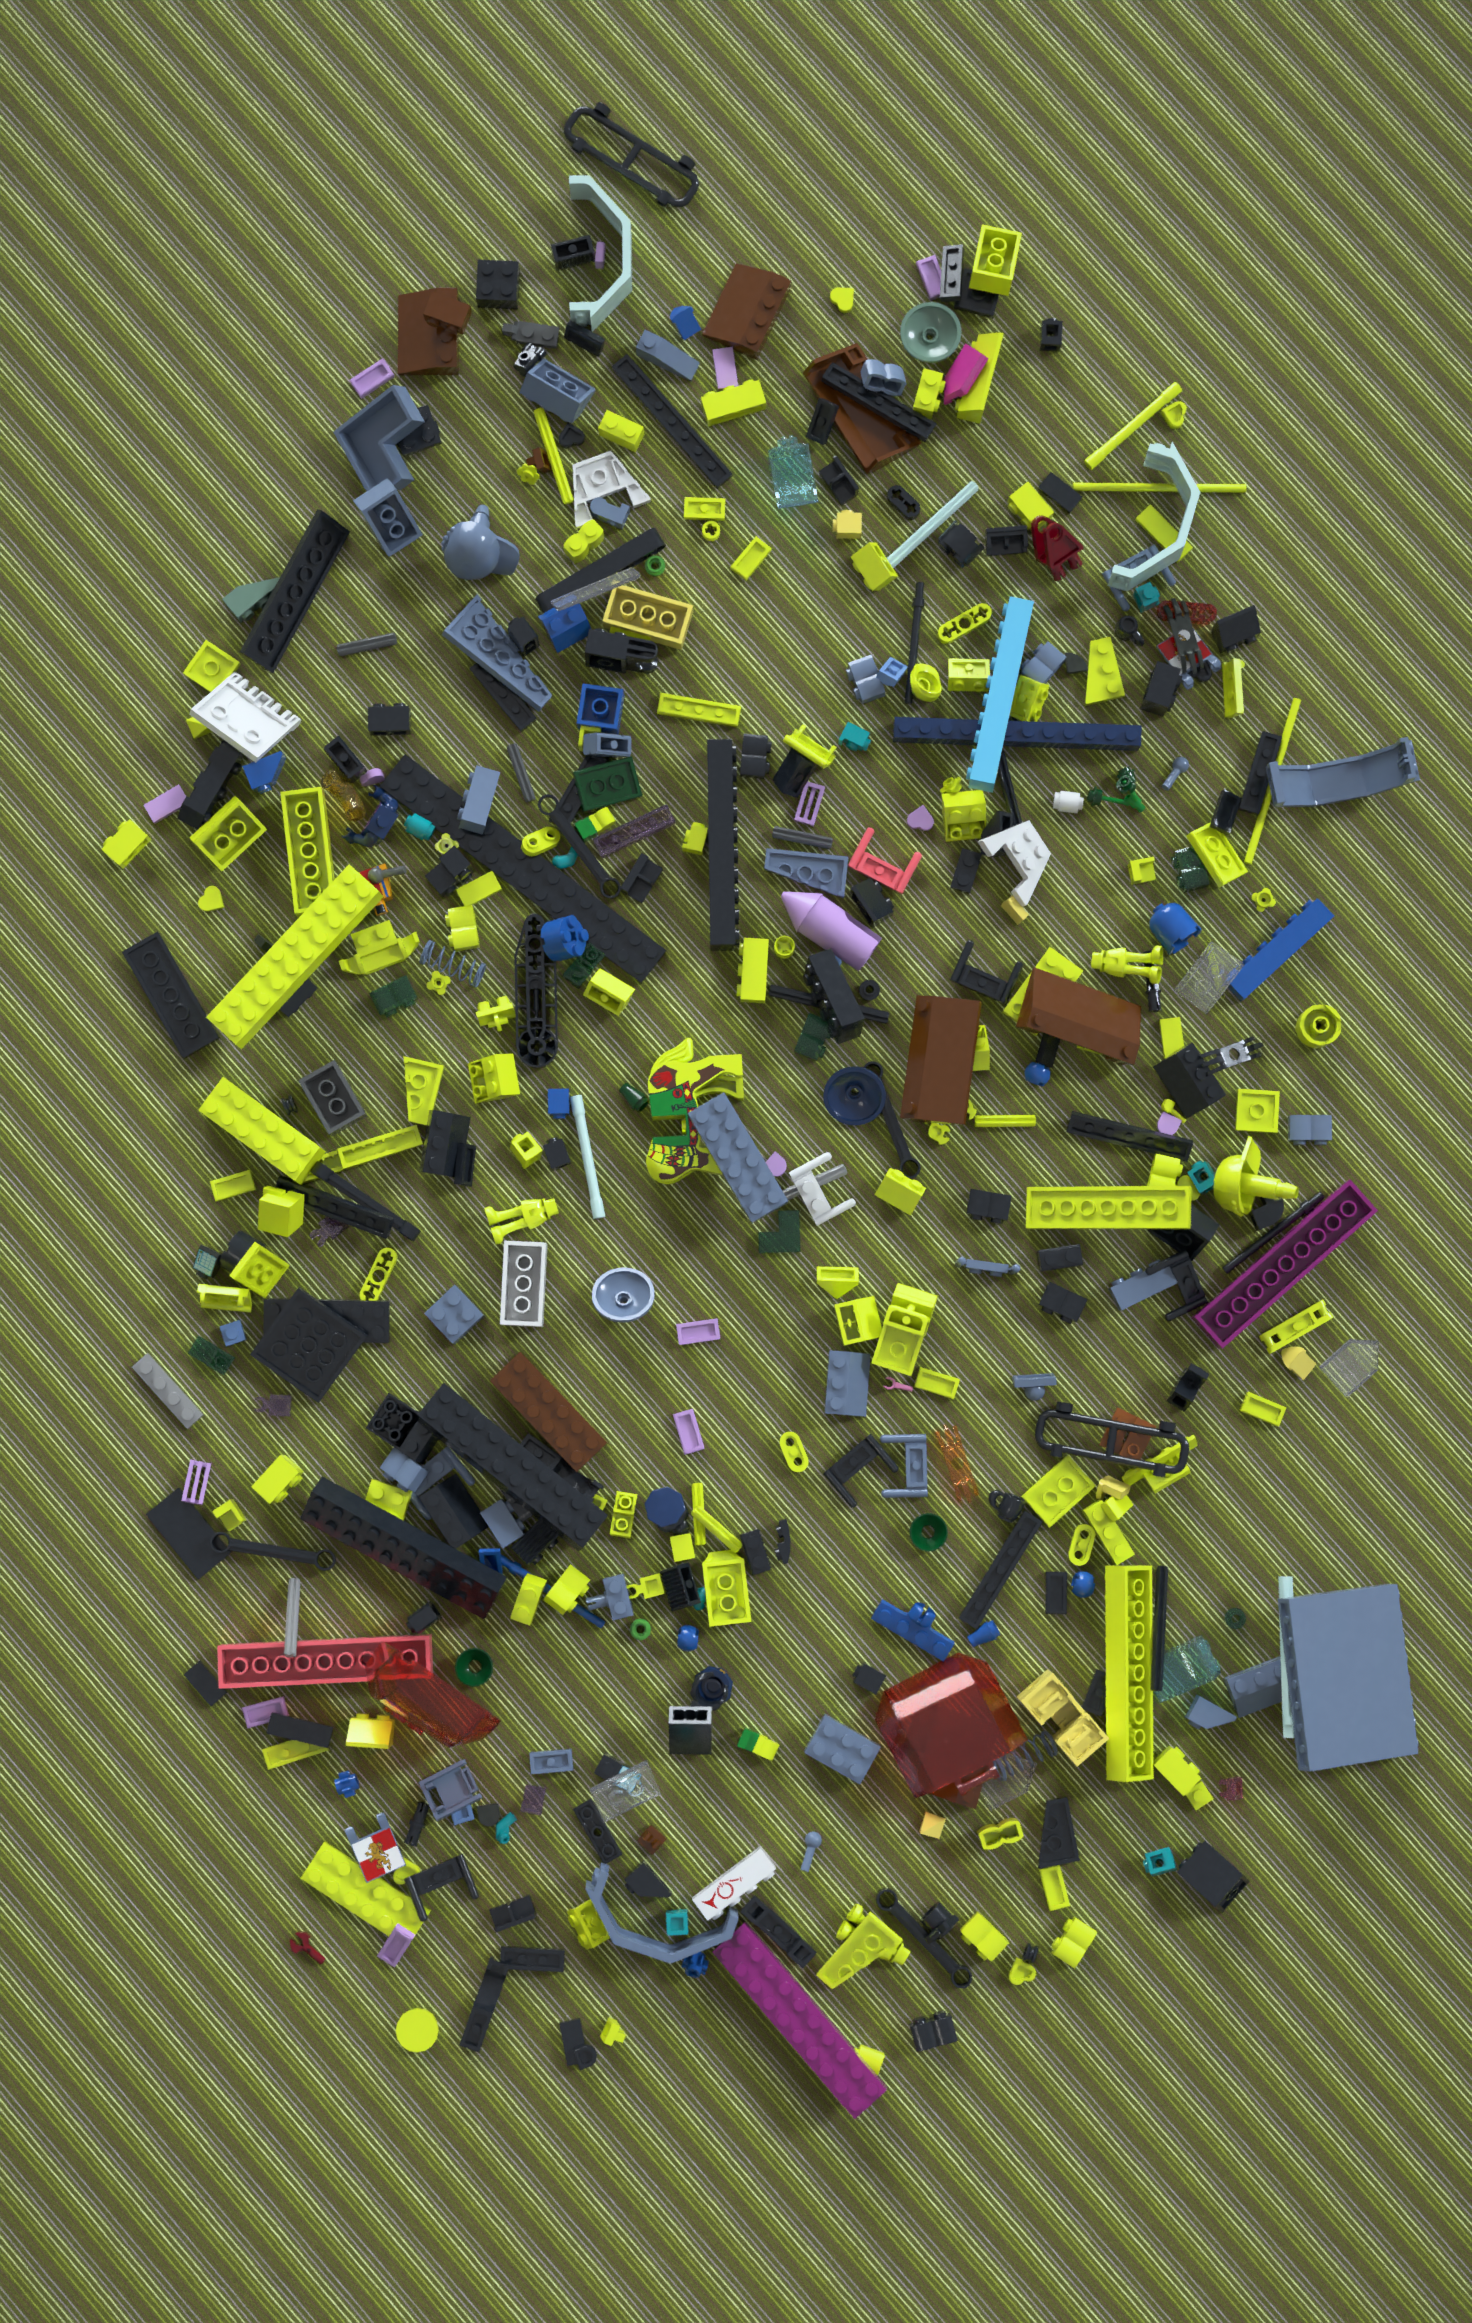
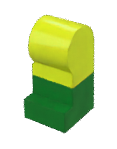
M605 807L595 814L579 820L574 825L582 840L586 843L611 827L616 820L608 807Z
M747 1727L744 1728L737 1743L738 1747L769 1760L774 1759L780 1746L766 1736Z

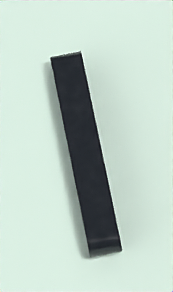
M651 528L536 596L535 601L541 611L545 613L572 597L579 600L647 560L649 557L659 553L666 547V544L656 528Z

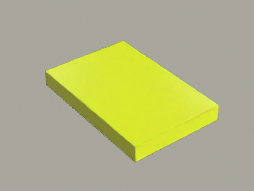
M1210 823L1189 833L1186 837L1220 888L1243 876L1248 871L1226 836L1209 827Z
M254 1242L229 1276L261 1297L266 1298L290 1265Z
M1066 1455L1021 1497L1050 1528L1096 1485L1071 1457Z

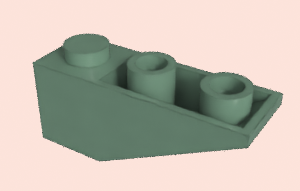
M280 577L238 586L222 600L240 623L244 620L248 621L254 616V612L257 609L264 608Z

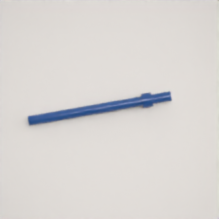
M501 1554L502 1565L509 1569L508 1572L515 1576L517 1574L523 1579L527 1573L531 1574L523 1569L520 1563L513 1562ZM546 1583L543 1592L548 1594L552 1587ZM577 1604L574 1607V1612L599 1628H602L605 1624L604 1620L581 1605Z

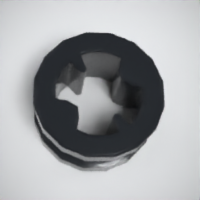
M289 1095L287 1099L281 1098L288 1116L291 1115V1112H298L292 1095Z
M1027 1943L1022 1961H1029L1033 1965L1038 1953V1946L1032 1947L1030 1943Z

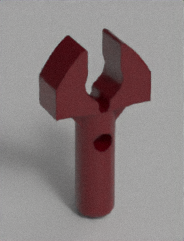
M296 1932L295 1934L302 1939L303 1944H297L291 1938V1950L296 1954L298 1951H305L318 1964H323L325 1957L309 1944L311 1936L307 1932Z

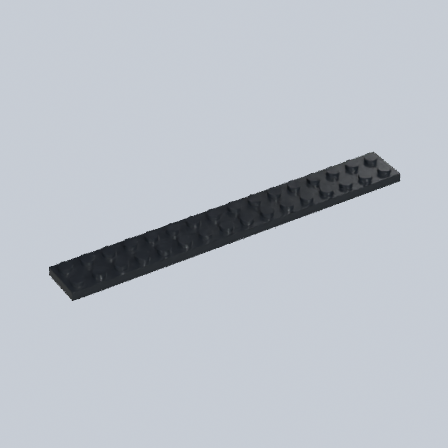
M404 754L380 785L384 791L412 812L431 821L432 825L436 826L435 829L441 834L448 833L452 840L458 841L461 849L493 871V873L554 919L574 915L581 923L583 929H586L589 934V939L586 943L639 983H643L666 953L663 947L542 856L526 855L521 849L522 841L490 817L487 818L483 835L459 828L461 820H458L457 816L460 807L464 808L466 803L462 801L463 797L406 754Z

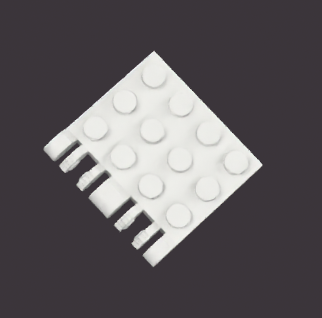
M234 672L195 705L189 715L256 763L289 732L294 731L299 726L301 719L295 714L291 716L292 712L289 710L279 716L277 713L282 706L280 703L273 705L274 699L263 691L257 695L259 688L256 686L246 692L244 689L247 688L249 681L246 679L242 680V676Z

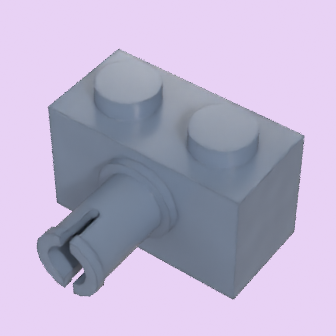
M624 1573L603 1578L604 1594L586 1598L587 1604L596 1602L595 1604L588 1605L589 1611L607 1606L610 1608L612 1620L634 1615Z

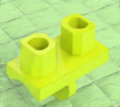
M507 996L496 999L498 1006L490 1008L487 1001L478 1003L476 1015L480 1027L488 1025L489 1028L497 1026L499 1032L502 1031L501 1025L509 1023L508 1019L516 1017L513 1004L509 1002Z

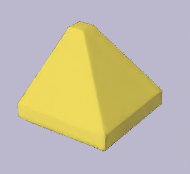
M925 1812L919 1833L939 1839L946 1818Z

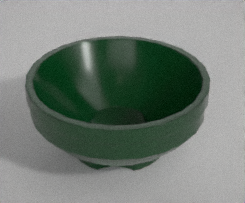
M925 1513L913 1520L909 1534L912 1543L917 1548L931 1552L944 1545L948 1537V1529L941 1517L933 1513ZM924 1526H931L934 1529V1535L931 1538L923 1537L922 1529Z
M469 1648L463 1651L455 1662L456 1676L467 1686L477 1687L483 1685L490 1679L493 1673V1661L490 1655L480 1648ZM472 1660H477L481 1663V1670L477 1673L469 1669V1664Z

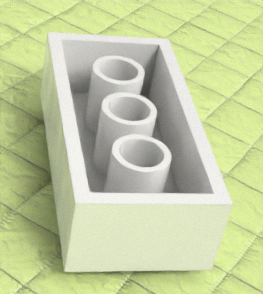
M504 1241L500 1325L543 1327L547 1243Z

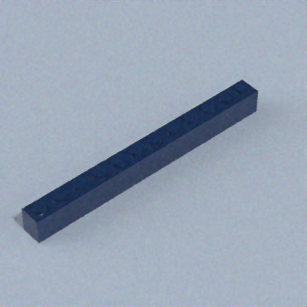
M895 717L893 722V743L977 745L978 743H974L976 730H981L982 725L978 724L979 720ZM1008 721L1003 746L1138 751L1141 747L1142 725Z

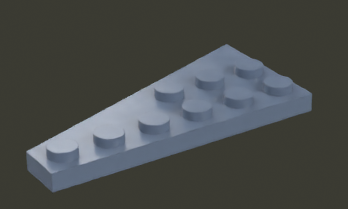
M477 594L447 626L442 635L539 712L550 700L552 694L539 676L533 674L529 668L530 664L526 659H522L518 653L519 649L502 626L497 625L491 617L493 614L481 603L482 599Z

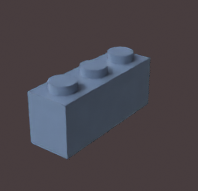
M477 765L475 772H470L467 784L471 786L469 790L465 789L462 799L463 802H466L465 807H460L457 819L461 820L459 828L483 835L500 772Z
M1160 1259L1157 1260V1261H1155V1262H1153V1263H1150V1264H1148V1265H1149V1266L1154 1265V1264L1160 1262ZM1170 1266L1150 1276L1140 1268L1130 1273L1131 1278L1125 1281L1123 1278L1111 1282L1113 1287L1108 1290L1118 1310L1121 1311L1178 1282Z

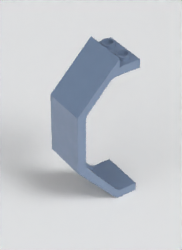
M1408 737L1400 738L1391 746L1360 756L1312 765H1278V762L1275 761L1268 763L1266 766L1274 807H1316L1369 797L1420 780L1412 740H1409Z
M601 1863L599 1868L595 1867L591 1879L592 1882L586 1880L585 1889L614 1945L671 1964L732 1939L738 1921V1911L730 1906L721 1926L675 1944H667L619 1927L602 1897V1892L609 1875V1865Z

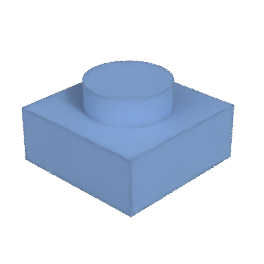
M241 1320L220 1326L226 1347L247 1340Z

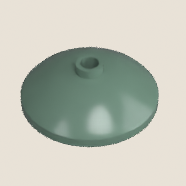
M935 302L922 303L913 307L905 315L900 328L901 342L905 350L913 358L926 363L940 362L950 357L957 349L961 339V325L955 313L947 306ZM931 335L933 339L928 340L926 336Z

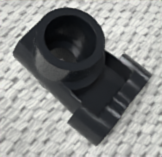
M527 343L522 348L521 353H519L518 359L513 365L514 369L521 376L526 377L527 372L546 356V351L542 347H535L533 344Z

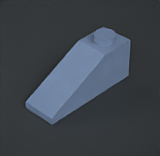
M644 330L636 346V356L688 381H692L700 365V362L664 338L647 330Z

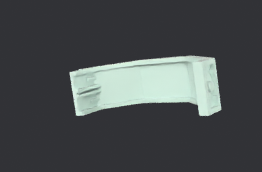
M589 175L569 176L571 200H590L622 236V275L598 301L570 302L571 320L583 327L591 325L593 332L632 292L631 221Z
M1173 442L1170 449L1166 448L1163 444L1150 443L1143 466L1168 473L1185 503L1186 509L1177 540L1134 569L1114 565L1108 583L1110 587L1129 591L1180 559L1200 491Z

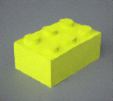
M982 225L969 288L1009 296L1022 233Z
M234 796L189 838L222 872L267 829Z

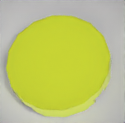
M414 2008L405 2012L397 2022L396 2027L399 2043L402 2047L412 2052L426 2051L434 2044L439 2032L435 2016L422 2008Z

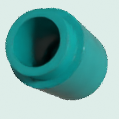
M416 813L413 816L409 815L404 823L407 833L427 841L430 840L436 827L432 825L431 821Z

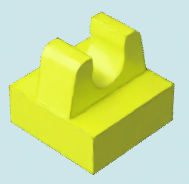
M608 2017L600 2038L605 2044L612 2046L614 2040L623 2043L626 2034L623 2030L619 2029L620 2025L617 2020Z

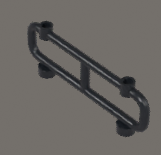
M598 102L594 109L581 106L572 112L564 125V135L573 144L571 146L573 151L578 154L585 151L657 196L656 202L662 207H666L667 204L676 208L684 207L693 199L699 188V179L692 171L696 163L690 157L682 155L678 162L608 119L607 117L611 110L601 102ZM581 115H588L634 144L622 164L589 145L583 138L572 134V127ZM641 149L691 180V187L682 199L672 197L666 190H661L629 170Z
M1057 1401L1056 1409H1047L1038 1417L1035 1440L1042 1449L1051 1451L1050 1456L1062 1458L1063 1454L1152 1470L1153 1475L1158 1477H1165L1166 1473L1177 1474L1187 1464L1189 1443L1183 1434L1175 1432L1177 1423L1160 1420L1157 1429L1072 1413L1074 1404ZM1053 1417L1109 1428L1105 1453L1045 1441L1043 1433L1046 1420ZM1122 1430L1178 1441L1181 1445L1178 1463L1171 1466L1114 1455L1117 1431Z

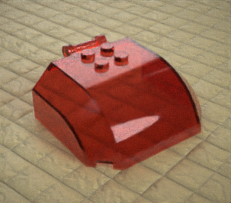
M381 1641L365 1665L370 1696L384 1705L383 1710L387 1713L391 1712L390 1715L403 1724L406 1722L407 1726L418 1734L422 1735L424 1732L447 1748L480 1741L487 1737L501 1722V1720L491 1715L483 1707L414 1660H411L410 1663L403 1660L404 1654L383 1641Z
M959 1652L946 1658L944 1662L940 1661L884 1690L874 1719L915 1799L935 1792L952 1782H955L961 1796L968 1794L967 1791L992 1778L994 1780L999 1778L1000 1776L993 1761L1012 1752L1028 1740L987 1661ZM987 1765L989 1771L964 1784L961 1782L960 1778Z

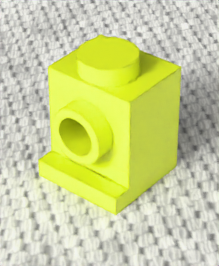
M693 822L691 830H686L684 842H687V844L683 843L682 851L703 855L708 834V828H705L704 824Z
M529 1132L523 1135L518 1134L511 1140L510 1150L521 1162L524 1169L541 1159L543 1150Z

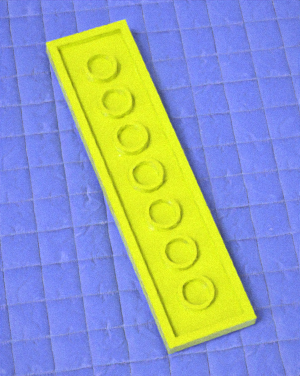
M1027 1187L1026 1229H1191L1192 1187Z

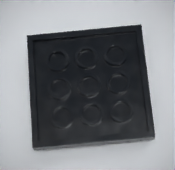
M298 1287L250 1355L319 1403L368 1335Z

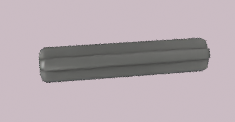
M389 633L337 645V652L339 656L396 645L397 637L395 633Z
M516 743L507 746V750L526 803L532 802L536 797L518 745Z
M778 826L773 828L772 833L773 838L831 849L833 842L831 837Z

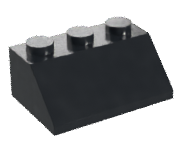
M1193 1042L1186 1044L1153 1066V1069L1185 1119L1209 1107L1226 1095L1213 1074L1206 1075V1072L1210 1071L1208 1066L1202 1067L1201 1064L1205 1063L1203 1058H1199L1201 1054Z
M429 1110L419 1172L455 1177L458 1143L467 1142L471 1117Z
M454 1474L419 1497L450 1546L455 1549L489 1528L480 1514V1509L457 1474Z

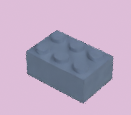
M388 478L353 500L378 544L388 557L423 535L397 489Z
M824 1713L804 1752L856 1783L861 1784L881 1746Z

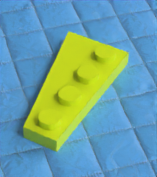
M869 1912L817 1972L816 1976L833 1989L860 1969L868 1966L873 1960L902 1943L903 1939L873 1913Z

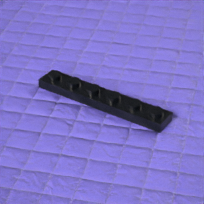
M833 362L822 376L821 381L925 443L936 427L937 423L886 393L866 389L863 386L862 379Z
M1075 1111L1071 1112L1066 1130L1067 1133L1173 1157L1188 1162L1193 1146V1140Z
M281 1175L278 1177L276 1188L286 1190V1193L293 1191L304 1194V1208L385 1239L390 1236L393 1217L303 1183L300 1185L293 1179Z
M1023 1511L958 1617L959 1619L977 1630L1042 1524L1041 1520Z

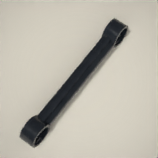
M550 794L543 795L538 801L539 811L551 818L599 882L602 895L610 899L617 897L621 891L619 881L607 874L559 810L557 798ZM552 798L555 801L556 807L553 812L546 813L542 810L541 802L543 799ZM614 881L618 885L616 894L612 896L606 895L603 891L604 883Z
M875 1061L866 1063L863 1068H867V1066L874 1065L879 1068V1078L882 1081V1066ZM885 1089L886 1100L881 1113L901 1162L899 1171L903 1173L905 1162H914L918 1167L916 1174L913 1176L904 1174L909 1179H914L920 1173V1163L911 1156Z
M317 1161L311 1169V1173L359 1205L393 1217L392 1227L409 1240L414 1242L421 1233L414 1225L403 1220L350 1184L323 1163Z
M217 1532L210 1539V1547L217 1553L235 1551L313 1564L323 1571L332 1569L336 1563L334 1553L327 1549L313 1552L235 1539L224 1532ZM219 1535H224L228 1539L229 1545L225 1550L219 1551L213 1546L214 1539ZM325 1552L331 1554L333 1558L332 1565L327 1568L321 1567L317 1562L319 1555Z
M891 1888L879 1890L876 1895V1902L879 1908L884 1911H890L950 1974L954 1986L961 1989L968 1987L972 1982V1974L969 1968L965 1965H958L936 1941L928 1945L924 1938L929 1933L898 1902L894 1890ZM883 1892H891L895 1901L891 1906L885 1907L880 1904L879 1898ZM959 1969H964L969 1974L968 1981L963 1984H959L954 1980V1974Z

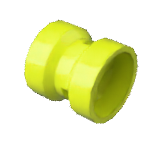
M784 935L777 938L774 945L775 954L781 959H787L793 955L795 949L794 940Z

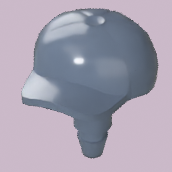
M479 505L470 521L460 522L451 527L450 531H447V535L443 536V541L441 542L447 568L455 576L464 580L481 579L491 573L512 575L518 565L520 557L518 548L489 529V508L486 505Z

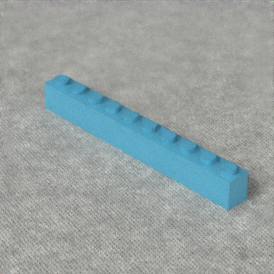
M1010 596L1009 603H1004L1002 616H1005V621H1000L998 634L1002 635L1000 640L996 639L994 652L998 653L996 658L992 657L990 670H994L993 676L988 675L986 688H990L989 694L984 693L982 706H986L985 712H980L978 724L982 726L980 731L976 730L974 743H978L977 749H972L970 761H973V767H968L966 779L970 780L968 788L993 793L1034 601Z

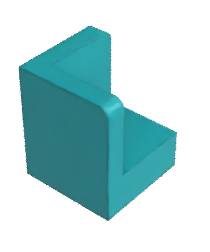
M687 1909L666 1910L667 1936L688 1935Z

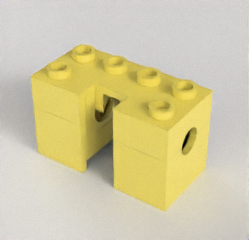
M1048 1669L1016 1696L1040 1725H1043L1050 1717L1060 1727V1730L1052 1736L1053 1740L1077 1767L1109 1739L1089 1714L1076 1702L1059 1679Z

